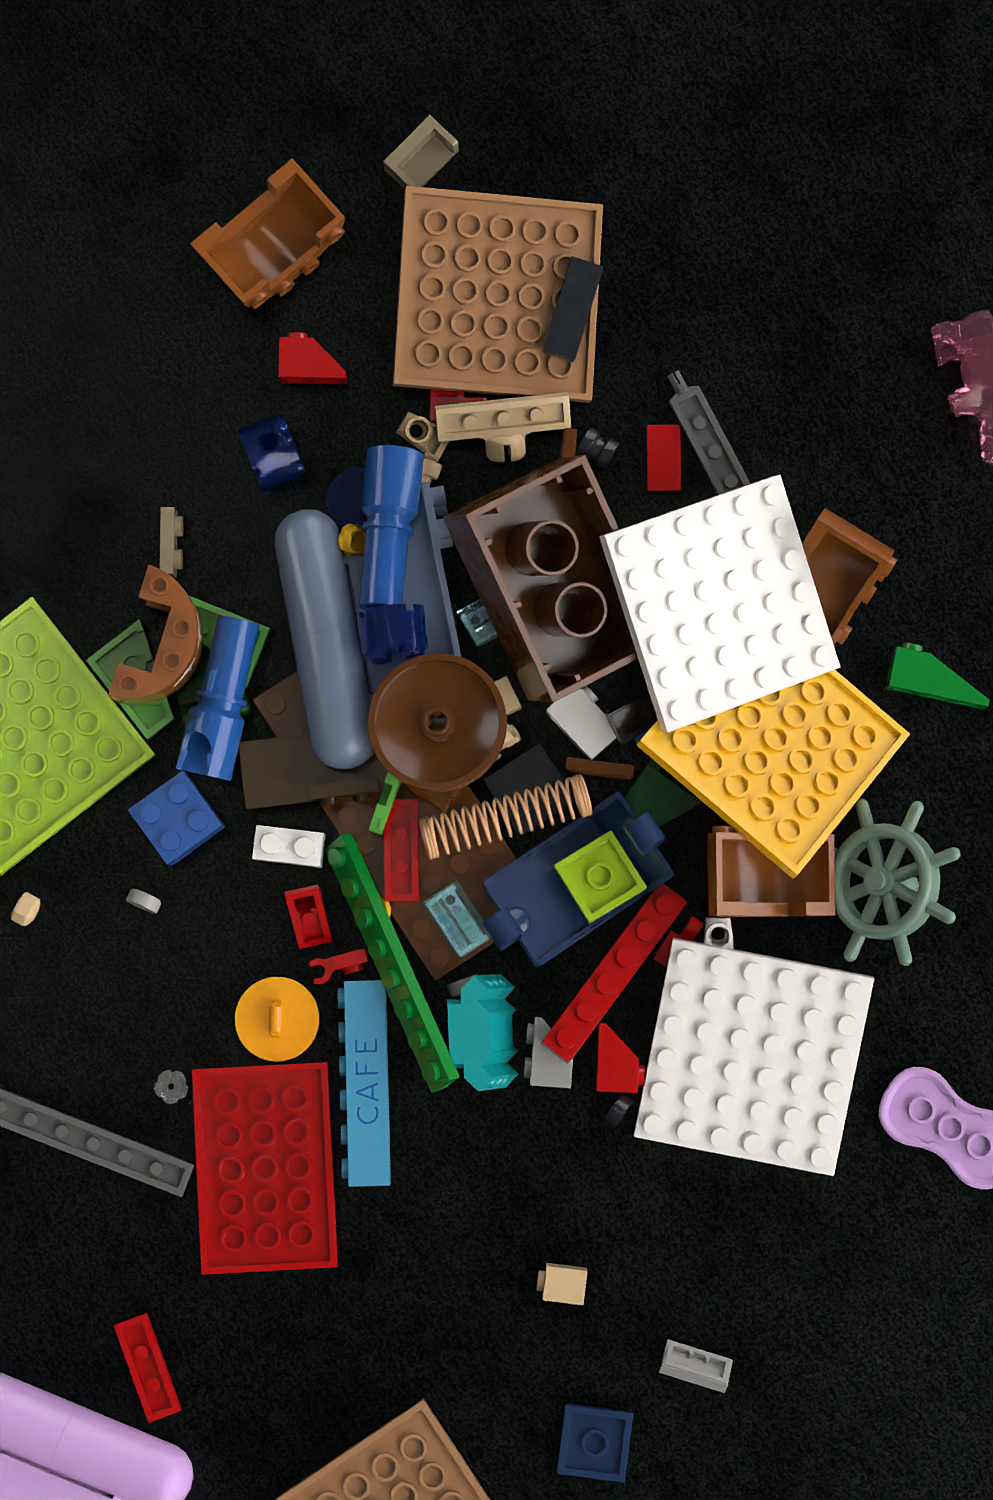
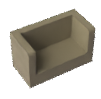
M429 115L383 161L384 169L404 189L406 186L424 187L459 151L458 141Z

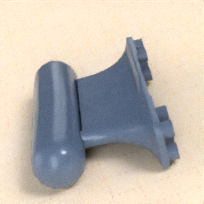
M429 481L421 483L419 513L415 519L410 521V526L414 529V535L409 537L402 611L398 613H376L359 608L364 552L349 556L344 554V550H341L338 545L340 530L336 522L327 514L318 510L301 509L287 515L275 532V552L311 747L315 756L327 766L336 769H352L365 763L373 755L374 750L368 732L369 709L378 686L392 670L405 661L426 654L442 653L461 657L441 555V549L454 547L444 520H436V517L447 515V503L443 486L430 488Z

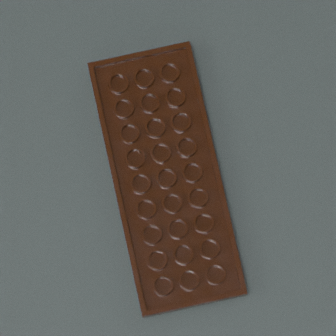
M298 671L253 699L277 738L309 734ZM469 785L465 787L455 804L445 813L451 826L452 809L457 811L462 821V807L465 806L472 817V805L475 803L483 815L482 805ZM410 790L397 791L395 799H418V820L419 818H426V816L430 820V816L434 815L441 828L440 814L443 811L418 797ZM382 793L373 794V800L353 802V797L339 798L340 804L322 806L340 835L353 834L377 891L385 895L384 830L382 835L369 831ZM476 808L475 815L481 846L477 844L472 826L465 812L466 827L471 846L470 849L467 848L460 825L454 814L460 852L456 850L452 835L444 818L445 832L450 851L449 855L446 854L440 834L433 820L439 858H432V860L428 858L418 822L419 901L390 902L391 914L435 981L494 943L481 923L496 914L498 910L481 884L516 860L503 837L502 840H499L495 826L486 813L492 840L491 844L488 842ZM451 886H453L487 938V940L463 956L427 903Z

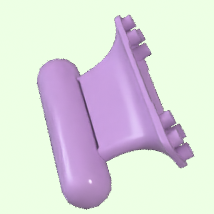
M0 1372V1500H184L189 1493L193 1480L192 1463L186 1452L176 1445Z

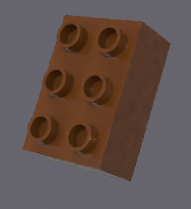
M585 455L559 458L442 517L528 700L554 703L638 659L599 537L617 531L619 528Z

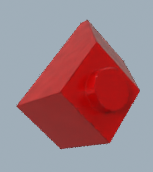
M300 332L288 333L287 337L279 338V379L281 383L347 384L346 371L314 338H307L306 333Z
M598 1023L596 1091L638 1093V1086H644L645 1065H639V1058L606 1023Z

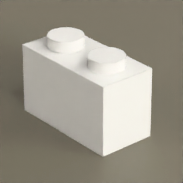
M584 686L554 702L546 709V714L588 760H593L616 739V736L605 715L609 710L603 713L595 704L599 700L597 696L587 686Z
M256 825L252 859L322 868L326 834Z

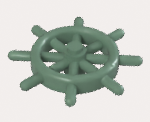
M859 799L855 803V808L861 829L851 834L841 844L839 849L834 847L835 911L841 921L854 931L845 949L844 958L849 962L854 961L866 937L893 940L900 964L908 966L912 963V954L907 935L920 928L930 915L946 924H951L956 919L953 911L936 902L940 890L939 867L959 859L960 851L956 847H951L934 854L929 844L919 834L914 832L924 810V806L920 801H915L910 805L902 825L898 826L886 823L874 824L868 802L865 799ZM895 839L885 861L879 840ZM866 847L872 867L857 860L859 854ZM906 848H908L916 862L897 869ZM851 872L864 878V882L850 888ZM870 894L863 912L860 914L853 901ZM898 897L912 905L902 917L896 902ZM881 903H883L888 920L887 925L873 924Z

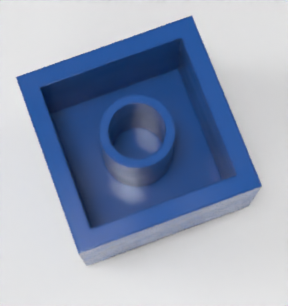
M181 771L128 809L162 859L169 866L177 863L225 828L223 822L185 771Z

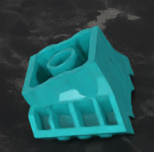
M501 974L473 975L462 987L461 999L447 1000L449 1054L456 1068H464V1078L477 1091L506 1088L519 1074L507 1063L518 1052L513 1046L512 1014L516 1009L505 1000L515 986Z

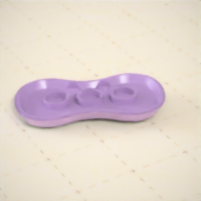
M912 1067L899 1073L887 1087L879 1106L880 1123L888 1135L902 1144L924 1148L937 1154L965 1184L978 1189H992L993 1110L978 1108L965 1102L954 1092L940 1074L931 1069Z

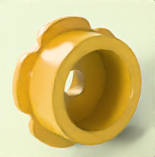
M349 523L342 528L338 536V545L341 550H344L346 556L362 554L364 552L366 533L362 531V527L358 524L353 525Z

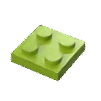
M612 831L607 832L554 865V869L589 924L647 889L644 881Z

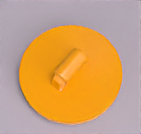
M270 977L256 982L241 996L235 1012V1027L240 1041L252 1054L268 1061H286L302 1054L314 1041L319 1028V1010L314 997L302 984L285 977Z

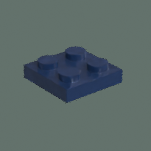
M565 1403L557 1474L625 1483L633 1412Z

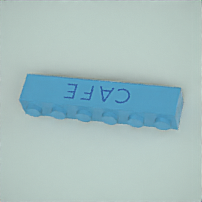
M381 980L344 981V988H338V1008H345V1022H339V1043L345 1042L346 1056H340L339 1058L340 1076H346V1090H340L341 1111L347 1110V1124H341V1144H348V1158H342V1179H348L349 1187L389 1186L391 1184L386 988Z

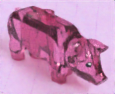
M981 310L968 315L958 322H941L931 329V334L935 346L934 353L939 367L949 361H962L961 377L965 387L956 390L955 393L948 396L949 405L955 418L962 414H972L981 421L982 425L979 433L981 457L984 462L993 465V316H991L988 310Z

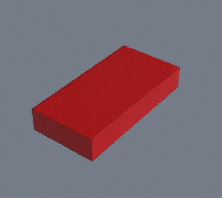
M647 425V493L681 492L680 425Z

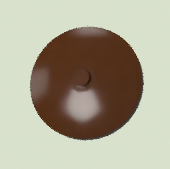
M435 653L421 655L397 666L378 686L371 701L368 715L369 738L373 750L382 765L400 782L415 789L429 792H445L459 789L480 778L496 761L503 747L507 731L505 704L494 681L473 662L451 654Z

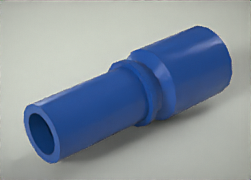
M379 445L367 449L361 510L366 515L367 522L362 524V531L366 535L358 605L363 610L376 613H398L402 611L409 537L414 535V529L410 526V521L418 516L424 455L418 450L393 445Z
M218 615L202 688L196 691V695L200 696L197 705L189 709L176 769L231 781L245 723L239 713L241 706H246L243 695L259 624Z

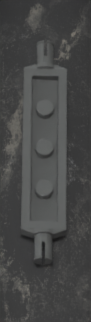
M680 370L674 372V375L673 373L668 375L667 378L676 392L669 401V405L716 494L720 495L751 484L700 387H687Z

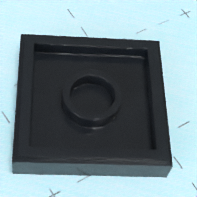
M540 743L483 779L494 798L496 797L500 801L502 807L505 794L510 797L514 805V793L518 792L524 801V791L526 788L534 797V788L536 786L541 788L544 795L546 783H549L554 791L557 780L561 781L565 787L564 780ZM558 784L561 808L563 809L564 807L568 806V804L564 796V793L560 785ZM548 787L551 813L554 815L558 812V808ZM537 790L542 821L549 818L544 801ZM569 790L570 799L572 803L575 801V797ZM527 793L532 826L535 827L540 823L533 803ZM517 797L518 812L524 834L530 828L523 807ZM506 799L509 821L518 835L521 836L510 804Z

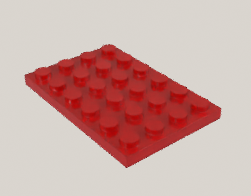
M328 1062L192 1069L201 1275L338 1267Z

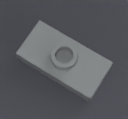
M668 1339L664 1348L659 1373L725 1393L728 1387L733 1360Z

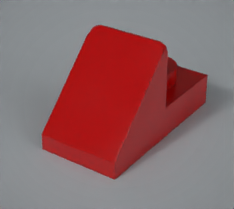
M318 884L286 891L285 898L299 949L332 942L324 909L322 891Z

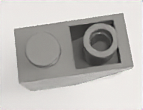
M535 1017L534 1024L528 1023L526 1044H533L532 1058L525 1057L524 1078H530L531 1086L571 1088L573 1058L567 1064L541 1044V1041L551 1028L542 1017Z

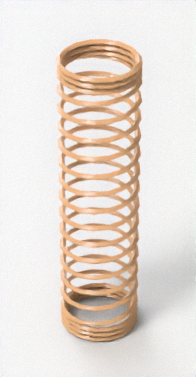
M578 774L571 778L567 777L565 787L561 781L557 780L555 782V791L549 783H546L545 795L539 786L534 788V797L526 788L524 791V801L521 795L515 792L513 796L514 805L506 794L503 797V807L495 797L492 803L493 811L489 803L484 800L482 803L483 815L475 803L472 805V817L468 809L463 806L461 809L462 821L457 811L452 809V826L444 812L440 814L441 828L434 815L430 816V820L427 816L426 818H419L420 832L428 858L430 860L432 858H439L433 820L440 834L446 854L449 855L450 851L445 832L444 818L449 827L456 850L460 852L454 814L460 825L467 848L470 849L471 846L466 827L465 812L472 826L477 844L481 846L475 808L481 819L488 842L491 844L492 840L485 804L493 820L499 840H502L497 817L496 802L505 821L509 837L512 838L513 836L506 799L510 804L520 834H523L518 812L517 797L523 807L530 831L533 832L527 793L535 808L540 827L543 829L544 825L540 813L537 790L544 801L550 823L554 826L548 797V787L556 802L561 822L564 823L565 819L560 804L558 784L566 798L571 818L575 820L569 793V781L572 785L575 801L581 816H591V801L582 775Z

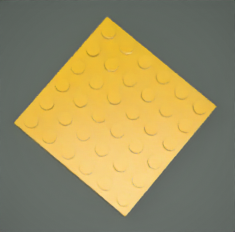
M832 670L668 733H662L657 720L637 743V746L738 833H743L752 845L794 879L910 733L836 670Z

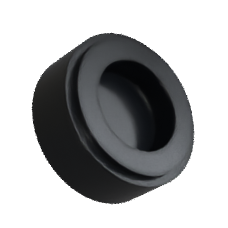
M625 1094L621 1095L606 1114L604 1122L614 1129L623 1119L634 1101Z

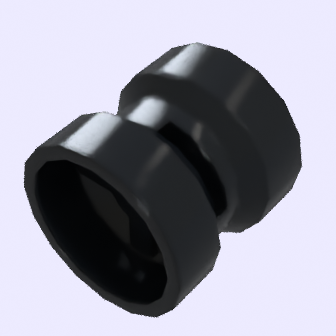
M590 427L582 439L575 456L585 455L587 460L591 461L593 459L594 467L604 472L620 443L611 438L603 442L599 431Z

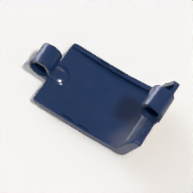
M615 792L592 809L591 816H581L483 881L481 884L482 888L498 912L481 924L500 952L518 940L536 967H540L675 875L657 846L665 841L663 839L665 835L649 811L637 818L621 793ZM612 831L644 881L647 889L589 924L554 869V865L607 832Z

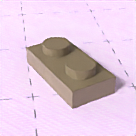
M161 507L160 570L173 578H177V569L183 568L182 549H177V536H183V516H178V512L174 507Z

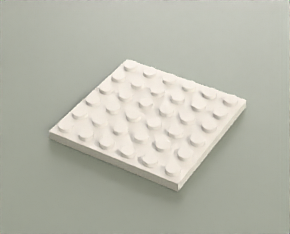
M780 475L760 480L599 536L662 733L674 731L840 668Z
M673 937L634 1137L834 1176L874 977Z

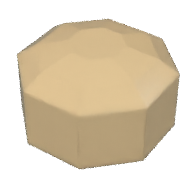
M28 892L24 893L12 911L11 920L22 926L30 924L38 914L41 904L40 899Z

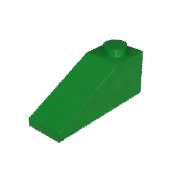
M903 643L902 647L897 646L893 649L885 689L978 709H985L989 706L990 700L931 653L922 652V646Z

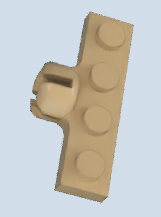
M567 392L435 406L438 442L482 438L485 441L487 457L494 462H505L504 445H507L511 462L523 458L526 453L525 437L531 432L571 428L570 403Z

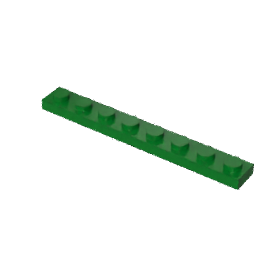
M343 834L325 849L328 861L333 867L342 893L346 897L354 915L355 923L361 931L368 947V952L376 965L382 984L387 990L394 1006L395 1014L401 1022L408 1038L409 1046L416 1056L422 1070V1075L431 1093L443 1090L460 1076L353 834Z

